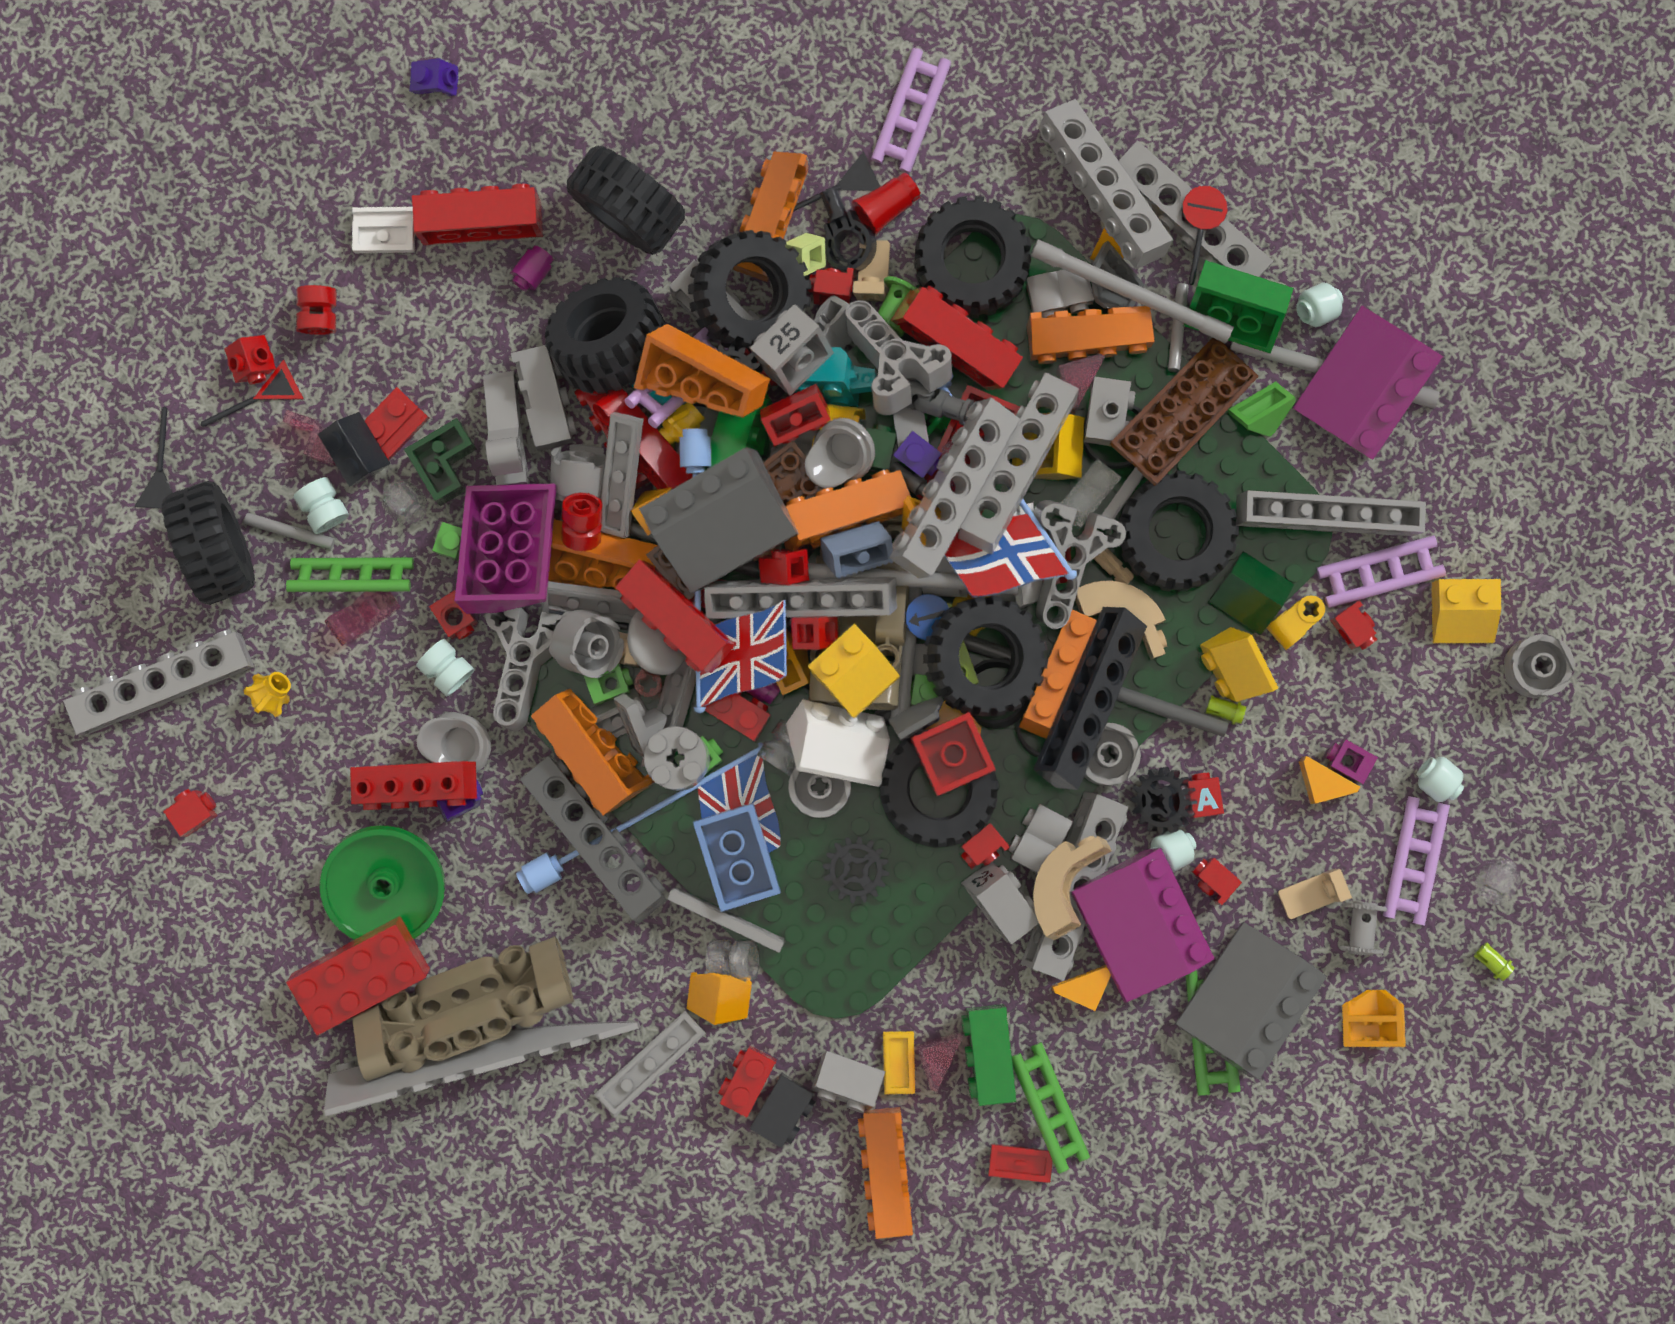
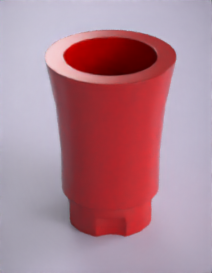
M903 173L872 192L852 200L851 204L853 210L857 212L860 222L868 225L876 236L899 214L911 207L913 202L920 198L921 193L910 175Z

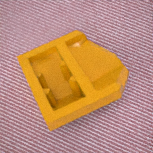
M692 972L690 975L687 1009L713 1025L745 1019L748 1017L752 982L750 980L745 982L730 975L717 973L697 974V972Z
M1366 990L1342 1005L1344 1047H1406L1404 1004L1388 991Z

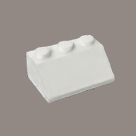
M803 699L786 723L796 769L798 771L879 787L882 783L881 776L885 767L890 741L884 717L861 712L854 719L844 708Z

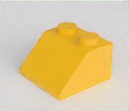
M1073 414L1068 415L1034 479L1064 480L1082 478L1085 417ZM1027 432L1023 434L1024 438H1026L1027 440H1035L1038 438V436L1032 432ZM1012 458L1013 466L1024 464L1021 459Z
M1438 579L1432 582L1433 643H1495L1501 614V579Z
M855 624L808 665L812 675L854 719L900 678V675L884 655Z
M1229 627L1200 644L1204 653L1201 655V659L1209 671H1213L1217 679L1214 682L1215 687L1223 698L1226 697L1238 702L1278 689L1252 634Z

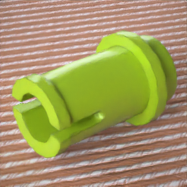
M1211 695L1205 714L1230 720L1232 725H1235V722L1241 724L1246 706L1241 705L1240 701L1233 703Z
M1488 942L1484 943L1474 954L1476 959L1494 973L1493 977L1495 979L1499 978L1501 981H1504L1515 969L1511 965L1512 961L1504 959Z

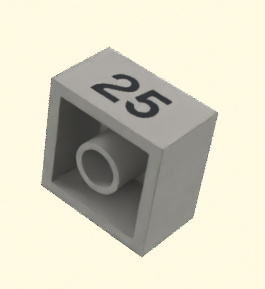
M795 304L789 310L782 312L778 316L776 323L766 332L761 333L750 347L764 372L790 396L834 353L820 326Z
M991 862L986 867L982 866L961 882L993 928L1011 945L1039 924L1033 900L1022 892L1018 879L1011 871L1008 872L1003 865L997 867Z

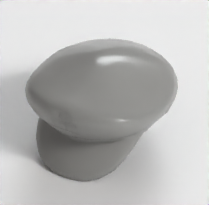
M837 418L825 424L816 435L813 447L810 449L805 460V471L811 481L820 487L829 488L864 476L871 468L875 458V447L869 432L861 424L848 418Z
M640 611L636 612L628 625L627 637L628 648L635 662L641 668L653 674L668 675L676 671L681 666L685 654L680 650L676 652L663 641L665 635L659 629L654 631L648 627L641 619L644 615Z
M448 712L422 725L417 735V747L422 756L432 763L476 762V773H478L486 765L489 758L491 740L486 728L475 718L457 712Z

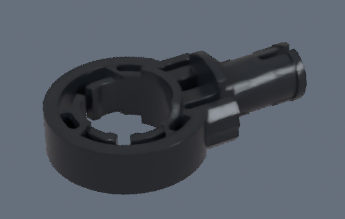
M837 187L826 189L828 194L825 191L820 193L829 216L828 223L823 224L826 232L825 256L828 262L839 270L847 272V268H854V272L861 271L872 262L876 254L877 241L875 234L868 225L860 222L855 210L846 212ZM856 233L860 238V243L865 245L866 249L860 248L856 256L845 259L840 253L841 242L849 234ZM837 258L840 259V261H842V262L848 263V265H847V266H843V265L837 260Z

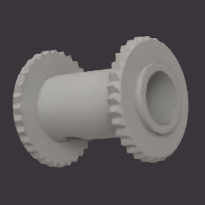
M1345 902L1343 907L1353 908L1349 946L1340 945L1339 949L1349 951V954L1382 955L1383 950L1374 949L1377 911L1387 912V908L1378 906L1377 903ZM1363 914L1367 916L1365 921L1362 920Z

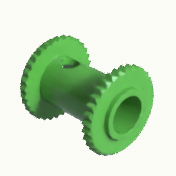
M888 276L885 277L884 283L889 288V291L878 314L899 337H902L904 335L903 330L899 328V325L892 322L891 319L908 292L917 288L905 280Z

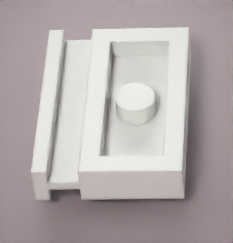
M352 207V251L354 253H415L412 207Z

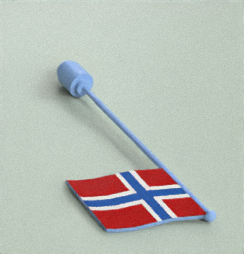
M949 381L945 385L939 387L938 389H942L950 393L948 388L951 386L952 383ZM1022 499L1020 506L1026 514L1013 516L992 555L959 539V532L956 533L944 556L971 597L998 595L1039 580L1063 576L1068 580H1073L1077 576V571H1072L1024 499Z

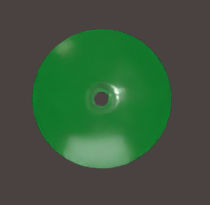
M371 826L347 835L337 843L328 855L320 877V896L328 917L341 932L354 940L398 916L402 918L412 938L415 939L434 922L439 914L445 895L443 868L432 848L417 835L392 826ZM380 880L388 881L389 884H383Z

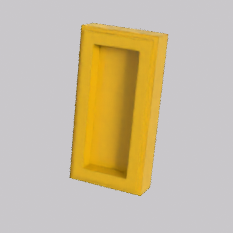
M914 1031L883 1032L884 1094H915Z

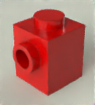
M189 789L178 794L173 799L176 803L163 811L180 837H188L217 817L213 810L217 806L212 797L207 792L202 794L201 791L193 790L191 792Z

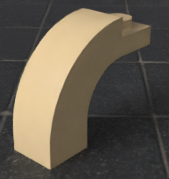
M1099 581L1079 587L1075 602L1080 613L1094 617L1101 613L1103 607H1125L1147 626L1142 639L1150 660L1166 654L1164 648L1167 647L1165 636L1162 630L1157 631L1155 628L1156 625L1166 620L1160 608L1147 594L1134 586L1117 581Z
M1089 836L1078 843V848L1064 841L1043 862L1036 877L1033 899L1037 920L1047 938L1057 940L1081 926L1070 902V887L1074 877L1081 869L1112 851L1105 839L1099 836Z

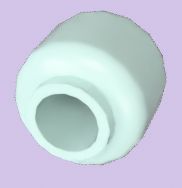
M1328 283L1317 284L1300 294L1296 305L1298 316L1304 323L1314 327L1327 324L1341 315L1343 296L1337 288Z
M1430 757L1421 765L1417 772L1419 788L1436 802H1444L1447 799L1455 800L1464 789V786L1461 784L1464 777L1463 772L1445 757Z
M1179 829L1174 833L1167 831L1162 835L1154 837L1151 841L1150 849L1161 848L1174 873L1193 862L1196 842L1190 833H1184Z

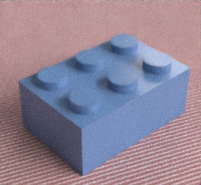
M754 803L693 822L721 912L781 893Z

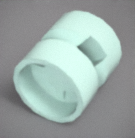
M328 477L317 479L305 485L293 496L301 511L309 512L307 516L308 523L315 534H320L346 520L350 515L341 500L334 499L337 492Z
M442 639L420 658L416 666L428 678L435 677L434 685L447 697L454 693L473 674L475 669L463 657L456 658V650L446 639Z

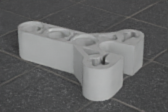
M862 300L854 301L847 306L845 310L847 334L878 369V376L872 382L874 409L879 414L891 415L912 404L911 384L906 378L917 379L929 393L950 381L952 377V362L949 348L940 344L925 346L903 341L868 302Z
M515 371L486 374L483 376L488 424L486 454L492 476L496 478V485L530 484L522 436L518 389L516 390L515 388L517 383Z
M1044 500L1036 505L1034 509L1035 517L1064 559L1065 552L1069 547L1074 546L1076 548L1075 557L1066 562L1072 571H1077V576L1073 580L1067 579L1066 587L1060 591L1056 589V581L1060 577L1045 579L1036 605L1035 613L1037 619L1052 629H1059L1065 626L1070 618L1086 563L1108 547L1114 548L1122 544L1126 531L1121 522L1089 512L1083 533L1080 536L1074 537L1072 535V526L1077 509L1051 500ZM1046 513H1056L1057 516H1060L1063 519H1048L1046 518ZM1097 528L1103 530L1112 529L1113 533L1112 535H1104ZM1052 606H1057L1058 615L1053 620H1048V609Z
M522 608L498 613H487L486 615L488 626L498 634L507 653L493 710L495 720L507 730H521L528 721L540 668L552 657L549 653V646L552 642L555 627L561 620L562 615L542 612L538 629L529 638H525L529 614ZM506 617L511 620L507 622H502L501 625H499V620H505ZM525 650H531L529 659L520 662L521 653ZM523 679V687L519 691L513 692L512 686L514 682ZM510 709H516L515 718L506 722V713Z

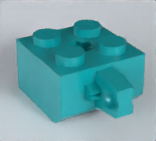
M831 347L834 353L793 393L795 394L817 383L826 404L858 406L859 393L872 391V382L877 377V372L875 369L854 366L848 354L841 347Z

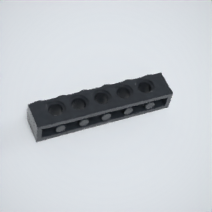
M1125 607L1102 608L1033 768L1037 774L1056 788L1079 789L1147 626Z

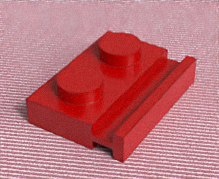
M396 387L364 421L387 459L390 460L430 418Z

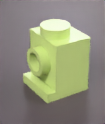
M805 233L786 242V248L794 247L799 253V256L796 257L798 263L805 262L808 271L803 272L804 276L826 266L824 237Z

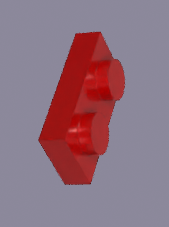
M991 1144L988 1176L1050 1183L1053 1161L1048 1150Z

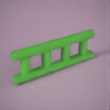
M413 557L291 558V570H299L298 580H287L286 590L287 592H410V579H402L403 570H413L414 559ZM312 570H330L328 580H310ZM342 570H360L359 580H341ZM372 570H391L389 579L371 580Z
M1197 970L1185 976L1188 1002L1204 980H1198ZM1192 1037L1198 1095H1209V1085L1228 1083L1229 1093L1240 1092L1239 1070L1225 1061L1226 1071L1208 1072L1206 1054L1214 1052Z
M1040 1042L1031 1046L1034 1054L1033 1057L1024 1061L1021 1053L1012 1056V1065L1059 1174L1069 1170L1066 1159L1076 1154L1078 1161L1081 1162L1090 1158V1155L1044 1046ZM1040 1068L1046 1085L1036 1090L1029 1072ZM1051 1096L1058 1114L1048 1119L1041 1101ZM1064 1125L1070 1143L1060 1148L1053 1130Z

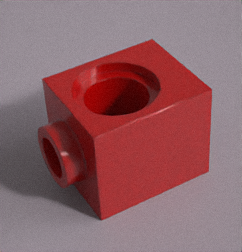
M456 590L430 605L429 608L449 638L454 639L457 637L459 640H462L475 631L473 626L478 624L473 614H466L455 602ZM456 609L461 610L463 614L462 621L458 625H450L448 621L450 612Z

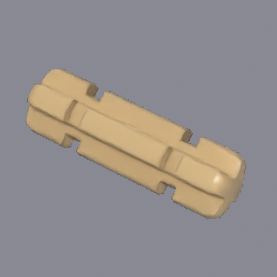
M1108 548L1094 558L1110 576L1113 574L1116 577L1115 581L1128 584L1134 578L1133 573L1127 567L1124 569L1122 567L1123 563Z

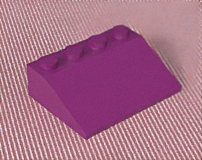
M1361 305L1293 406V409L1373 460L1443 356Z
M555 484L466 486L455 602L466 614L498 613L546 602L556 497Z
M1161 848L1145 849L1070 891L1125 1003L1184 977L1215 959Z

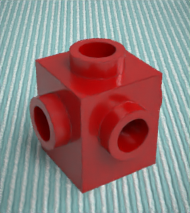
M265 335L238 338L224 349L235 383L248 381L249 385L262 383L267 379L266 376L276 369L274 357L270 352Z

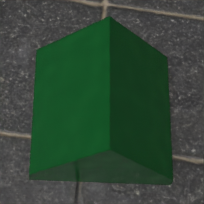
M1242 551L1209 602L1258 635H1261L1283 607L1294 584Z

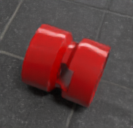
M321 285L298 287L296 305L301 308V311L296 314V331L310 335L336 333V314L332 312V309L337 307V290L333 287ZM310 311L323 312V314H310Z
M574 493L563 500L561 540L569 549L589 551L601 543L603 504L595 495Z

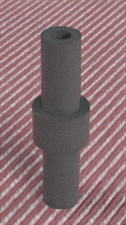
M895 462L890 467V472L901 470L908 490L916 496L920 494L924 497L922 492L927 485V480L916 473L912 474L901 464Z

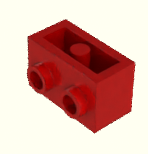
M817 383L761 409V420L774 446L781 443H790L796 440L800 434L809 430H818L831 420L830 410Z
M742 692L728 695L704 706L706 707L705 712L754 742L757 741L771 718V715L766 712L769 708L767 705L754 697L749 702L740 696Z
M750 1045L746 1052L740 1049L732 1065L737 1068V1071L732 1080L727 1077L725 1078L718 1092L719 1095L723 1096L720 1104L747 1118L777 1059Z

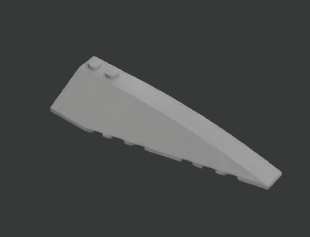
M639 1021L590 1022L510 1030L502 1038L445 1060L432 1061L426 1059L424 1065L414 1072L407 1073L400 1069L369 1082L364 1079L359 1065L355 1066L354 1061L336 1065V1072L328 1074L324 1113L325 1116H330L392 1099L409 1091L417 1092L440 1082L441 1084L465 1078L470 1074L473 1076L523 1062L533 1056L541 1057L560 1051L563 1048H573L589 1043L592 1040L605 1039L639 1029L640 1023Z

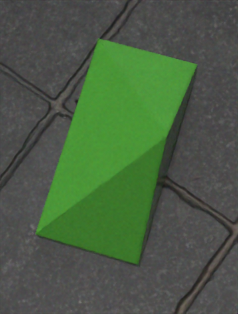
M1274 382L1231 407L1228 411L1233 418L1248 430L1271 437L1294 405L1296 397L1280 384Z

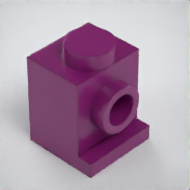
M1346 739L1341 740L1339 744L1334 742L1326 755V759L1330 760L1327 765L1328 768L1357 785L1364 784L1378 759L1377 756ZM1345 755H1349L1353 760L1350 767H1346L1342 762Z

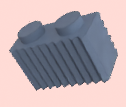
M879 521L820 539L823 561L838 579L841 576L846 577L847 574L852 575L853 572L857 574L859 570L861 572L865 569L869 571L871 567L875 569L876 566L881 567L882 564L887 565L888 562L891 564L894 562L890 559L893 552L891 535L882 527Z

